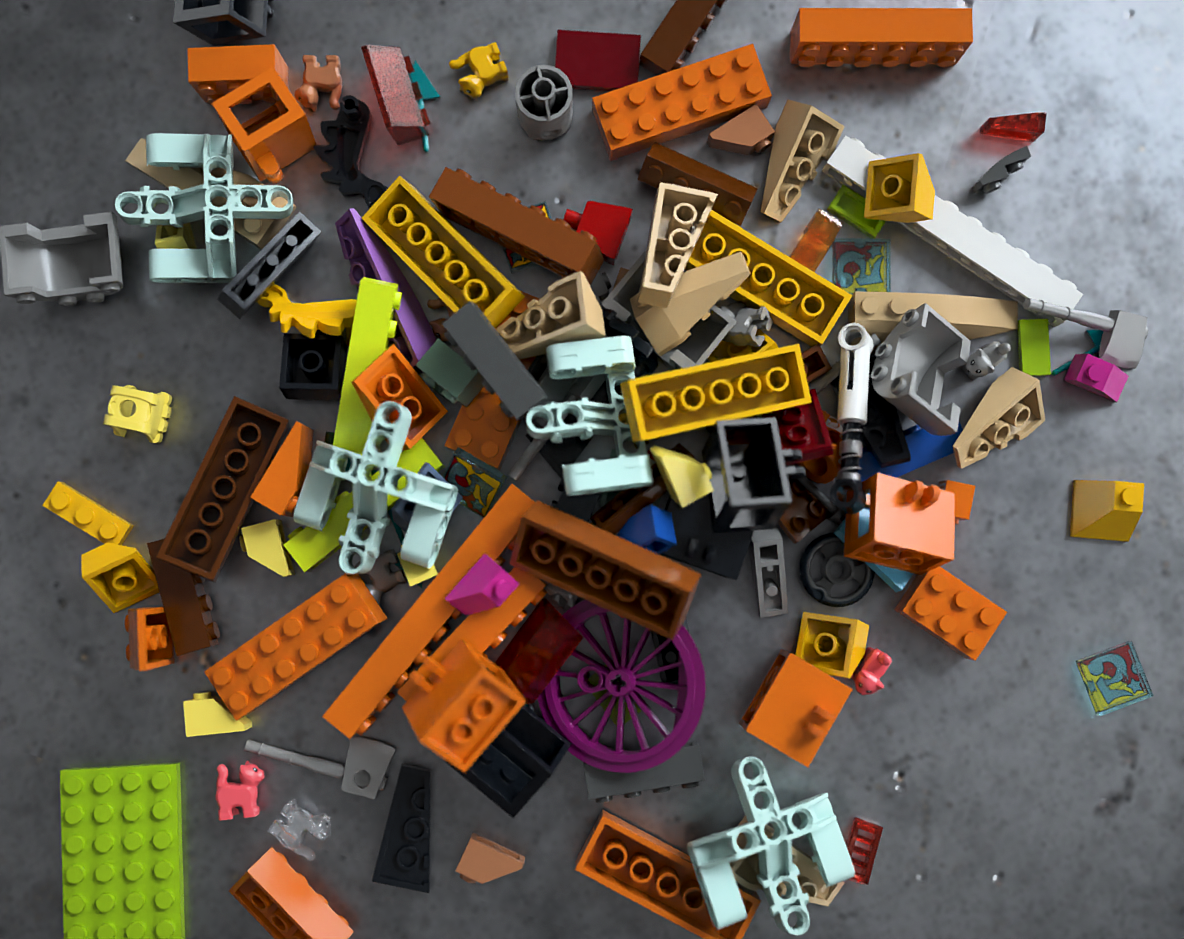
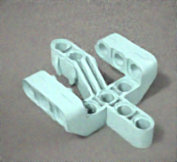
M165 133L146 135V166L149 164L156 167H173V170H180V167L203 168L204 184L184 190L175 186H169V191L150 190V186H142L139 192H123L115 200V208L121 219L127 224L140 225V227H149V225L183 227L185 223L205 219L206 249L149 250V280L156 283H229L237 275L234 219H283L290 216L293 211L292 193L284 186L233 185L232 135ZM215 168L226 170V174L221 178L211 176V172ZM221 196L227 199V203L222 207H215L211 204L212 200L215 197ZM246 197H254L258 202L254 207L249 208L242 205V201ZM277 197H282L288 203L282 208H277L273 206L272 201ZM129 203L138 205V209L132 214H127L123 210ZM164 203L169 206V209L164 214H156L154 212V208L158 204ZM217 225H224L228 228V232L224 236H216L212 233V230Z
M617 336L558 343L548 346L546 352L551 379H568L605 374L609 404L590 402L588 398H581L574 402L558 404L548 402L544 406L534 407L527 414L526 430L528 434L535 439L551 438L553 443H562V438L580 436L581 440L589 439L593 434L614 436L617 459L595 461V458L588 459V462L562 465L566 495L575 496L652 486L653 478L649 454L646 453L645 440L634 442L638 448V451L635 453H628L623 448V443L632 441L629 425L623 424L619 420L618 416L626 413L623 396L618 395L614 389L620 383L635 379L634 370L636 366L631 337ZM571 413L577 417L578 422L574 425H567L562 421L561 417L564 414ZM536 417H543L548 422V425L543 429H537L532 425L531 421Z
M392 401L384 402L377 409L362 455L317 440V447L314 451L312 462L309 464V469L295 507L293 519L296 523L323 531L322 529L327 524L332 508L336 507L337 503L334 501L341 480L353 481V508L347 514L350 521L345 536L340 535L339 544L342 546L339 565L348 574L368 573L380 554L379 548L386 527L390 524L387 513V493L416 502L401 548L400 557L403 560L429 569L433 566L438 556L457 498V486L396 467L412 416L408 408ZM394 410H398L399 418L395 423L391 424L389 420L390 414ZM387 438L389 440V447L382 453L380 444L382 440ZM348 458H350L352 467L348 472H345ZM378 467L379 477L377 480L372 481L371 471L373 468ZM405 475L407 486L400 491L397 485L398 480ZM366 525H368V527L370 528V536L368 539L364 540L362 537V530ZM358 553L361 563L358 568H355L352 560L354 555Z
M755 757L739 759L733 764L731 775L748 822L687 843L688 853L710 918L717 930L746 919V910L729 862L758 852L759 875L756 876L767 898L771 918H774L775 924L782 932L801 935L807 931L810 924L809 914L805 904L809 903V897L807 893H802L796 877L800 872L797 866L792 863L791 839L806 834L813 852L811 858L813 862L817 863L822 879L827 885L826 888L855 876L850 855L836 816L833 814L831 804L827 798V793H821L780 810L762 761ZM746 763L753 769V776L750 780L745 778L742 771ZM756 793L761 794L764 800L761 809L756 808L753 803ZM795 812L799 814L801 819V825L797 829L792 825L791 821L792 815ZM768 822L774 827V835L770 839L764 834V826ZM741 832L747 838V844L742 850L736 844V837ZM781 881L786 885L787 889L786 894L782 898L778 896L776 891L777 885ZM793 911L797 916V923L794 927L790 928L787 923V917Z

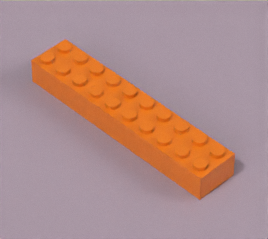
M514 484L510 485L324 713L323 718L349 739L356 734L362 736L377 720L373 715L377 711L381 713L383 709L385 710L395 698V695L392 693L394 689L397 688L399 690L410 679L411 668L414 665L419 666L422 664L425 656L431 654L433 650L429 646L433 641L437 643L444 638L451 629L447 625L452 618L454 620L459 619L463 614L445 599L446 596L484 554H487L500 567L504 564L506 560L502 556L508 549L513 551L522 516L535 501Z

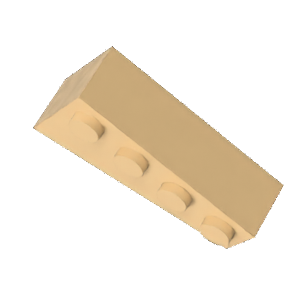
M660 182L654 200L638 303L667 308L718 195L717 193Z

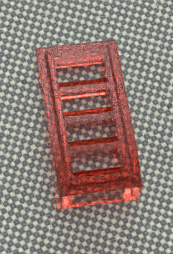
M1036 112L991 117L980 127V133L1034 142L1045 131L1047 113Z
M854 817L845 845L852 864L862 869L860 873L855 872V876L848 880L868 885L883 827ZM861 829L872 833V839L859 835L858 830ZM855 841L869 845L868 850L854 846ZM852 852L864 856V862L852 858Z

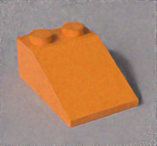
M394 344L388 347L352 381L372 422L379 406L387 401L398 403L408 408L411 412V424L402 451L411 449L448 412ZM394 410L390 414L389 420L391 424L398 420V410Z
M296 421L250 498L281 516L294 517L295 507L312 459L313 429Z
M164 607L128 609V615L125 617V629L129 632L126 658L130 661V668L146 671L174 664V645Z

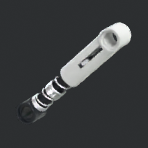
M850 323L845 325L838 335V341L841 345L837 423L843 427V432L839 435L842 439L839 443V456L841 458L838 460L841 464V470L837 475L838 480L831 487L830 498L843 512L856 514L865 507L867 501L866 494L862 489L861 475L858 473L862 469L859 467V458L862 457L863 443L860 441V432H863L861 426L867 423L870 353L873 351L874 344L872 338L862 325ZM862 337L857 345L851 346V342L855 338ZM854 491L852 500L843 502L845 493Z

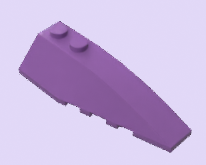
M351 208L335 223L344 259L350 261L349 278L351 285H356L358 291L360 280L363 277L399 284L397 292H402L401 305L399 310L394 309L392 319L397 321V328L394 339L389 338L388 347L394 344L415 371L421 374L423 372L416 364L436 342V337L418 299L396 262L372 229L365 223L357 211Z

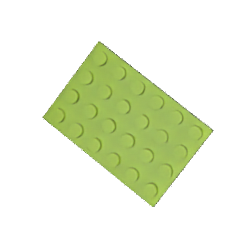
M180 763L60 770L64 939H185Z

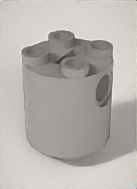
M537 65L527 69L519 77L515 87V101L519 122L530 138L552 140L570 129L573 119L572 85L568 77L556 67Z

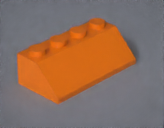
M272 847L229 890L274 939H348L354 932L349 927L347 920L341 915H337L328 906L327 900L308 885L306 878L294 871L288 864L285 856L280 852H276Z

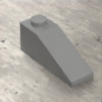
M776 525L773 529L754 530L749 545V555L759 616L763 618L788 614L781 534Z

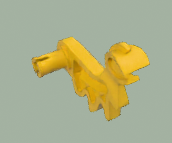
M274 284L257 301V304L260 306L271 308L269 310L270 322L280 321L282 333H287L293 326L301 334L312 339L315 337L317 330L328 335L340 336L344 328H346V344L348 346L350 344L356 299L304 304L292 303L288 299L286 291Z

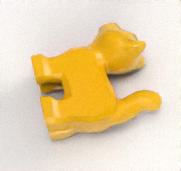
M496 42L487 46L474 47L469 52L459 56L458 59L449 62L451 69H460L466 64L469 65L474 75H467L459 79L458 83L461 85L459 90L473 99L481 96L484 87L491 86L500 80L504 82L509 80L504 61L497 64L492 63L493 60H500V51Z

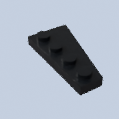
M871 357L867 423L861 426L863 432H860L881 468L910 462L911 455L897 409L880 396L873 387L871 372L876 357ZM839 376L830 383L837 396L839 395Z
M606 380L590 402L609 404ZM619 386L614 387L615 392L622 396L621 388ZM569 413L563 422L567 425H574L578 420L575 415ZM528 433L525 435L530 442L533 441L534 438ZM593 434L591 438L581 440L580 436L562 438V443H553L551 438H549L539 453L561 479L563 476L562 465L574 464L595 435Z
M401 763L372 882L429 893L430 770Z

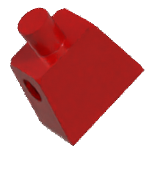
M587 201L583 214L567 209L563 220L572 229H575L576 232L586 231L597 239L596 242L600 247L605 262L614 266L632 218L633 209Z

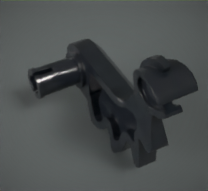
M347 95L342 98L344 103L340 102L341 109L337 119L322 121L320 124L321 132L330 145H316L313 148L321 160L333 168L330 171L321 172L322 179L341 184L339 191L342 195L357 193L363 195L370 209L388 187L380 182L369 179L359 169L372 116L364 102L357 100L354 96Z
M602 309L605 333L608 337H631L636 366L634 370L635 379L641 378L643 374L652 375L659 366L657 357L653 353L654 348L637 336L640 333L639 330L615 317L616 311Z

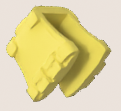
M112 385L108 413L104 416L103 425L111 427L113 433L117 436L125 437L127 430H132L144 434L150 443L160 444L163 439V433H166L169 422L166 419H170L172 396L165 392L154 394L136 390V387L131 385L124 387ZM135 403L136 411L131 416L133 404Z

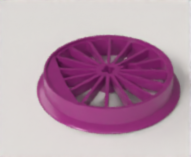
M584 600L567 610L554 623L541 646L535 677L536 693L541 713L545 722L571 743L567 751L588 765L618 773L638 772L653 768L670 759L688 742L701 718L705 702L706 680L698 648L682 624L673 640L668 638L634 668L652 630L645 628L629 661L631 620L624 618L622 658H620L607 616V612L611 611L588 600ZM597 615L600 617L613 660L584 625L585 622ZM577 630L580 631L608 667L568 645V642ZM671 642L675 644L679 651L678 662L637 674L640 669ZM564 651L590 665L581 669L580 672L563 671L560 669ZM679 666L678 684L639 679ZM590 671L596 672L599 677L597 686L592 685L588 680L590 678ZM560 676L577 678L578 685L583 691L563 697L560 687ZM618 677L626 681L625 686L622 687V683L617 681ZM641 686L678 690L677 705L669 703ZM607 689V692L575 720L572 719L564 703L566 700ZM640 694L675 714L671 733ZM613 695L593 738H590L578 727V723L609 696ZM619 699L616 749L600 744L598 740ZM626 702L641 750L623 749ZM635 702L664 737L663 741L652 747L648 746Z

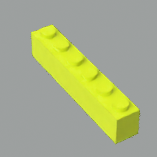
M363 277L359 284L333 441L334 446L360 455L363 453L373 422L352 381L388 348L389 338L394 339L397 321L392 319L394 309H400L402 292H397L399 284Z
M421 438L411 449L403 450L396 467L418 473L425 462L429 463L437 472L446 466L429 444ZM377 471L374 475H370L371 480H377L380 472ZM405 475L398 480L397 485L400 491L407 486ZM345 491L335 498L336 507L332 508L327 524L322 529L323 531L308 526L303 529L300 526L287 536L289 541L283 545L304 572L313 571L342 548L339 544L340 535L345 536L350 521L347 514L353 508V491L350 493ZM387 493V512L393 508L400 497ZM368 525L363 528L362 532L368 528Z

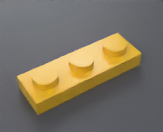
M57 481L42 505L104 544L109 542L122 545L134 525L60 481Z

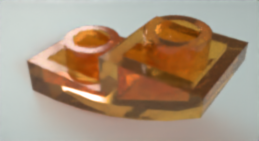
M818 208L803 231L804 235L789 257L815 272L836 238L843 222Z

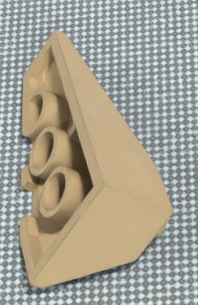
M787 99L775 128L761 213L779 222L784 220L801 197L802 187L808 180L813 181L817 175L816 169L822 160H828L833 154L845 126L812 105Z
M738 252L683 272L667 308L638 303L639 292L630 298L636 321L660 357L684 342L691 335L689 330L700 319L705 321L711 315L708 311L718 300H726L750 275L744 255Z
M1011 367L991 384L953 445L957 467L963 469L987 457L990 450L994 448L1001 450L1007 447L1008 441L1014 438L1017 440L1026 438L1045 421L1039 379Z

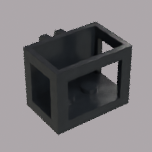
M175 0L173 23L211 45L266 37L267 18L274 16V9L270 8L268 2L274 0Z
M776 417L717 420L702 449L703 463L708 466L712 474L710 483L714 491L709 493L715 533L773 529L792 503L788 480H798L806 476L804 467H785V463L801 460L802 453L798 449L782 450ZM758 429L750 444L727 445L726 431Z
M708 494L683 508L669 495L664 510L672 514L677 544L660 555L731 580H737L754 530L715 533Z
M529 704L527 707L523 705L466 772H463L446 759L444 760L512 818L519 813L551 777L571 745L569 741L545 722L544 717H538L534 713L535 707L532 704Z

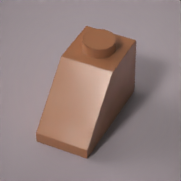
M755 104L709 133L706 143L710 148L748 156L754 151L758 154L766 150L772 144L770 141L775 131L758 105Z
M472 833L456 868V872L460 873V878L466 882L475 884L477 881L483 884L522 869L525 856L476 833Z

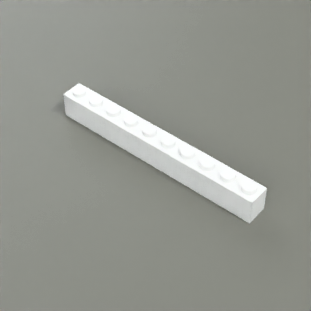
M845 135L822 172L841 185L847 186L866 198L869 161L886 158L867 150L860 140L849 138ZM936 195L934 197L933 220L910 223L898 222L1014 301H1018L1022 306L1026 298H1031L1074 309L1083 296L1081 292L1076 290L1075 284L1068 280H1061L1053 274L1051 268L1044 264H1037L1029 258L1030 256L1026 251L1012 247L1006 243V239L1002 235L988 231L982 227V223L978 219L971 216L967 217L958 211L959 208L954 203L943 201ZM1031 311L1041 319H1048V323L1053 327L1065 322L1061 318L1042 313L1036 314V312Z

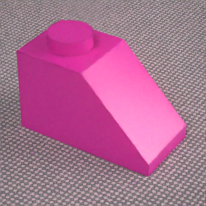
M1086 353L1074 355L1064 381L1113 402H1118L1129 376L1114 364Z
M484 554L445 599L466 616L500 607L519 583L487 554Z

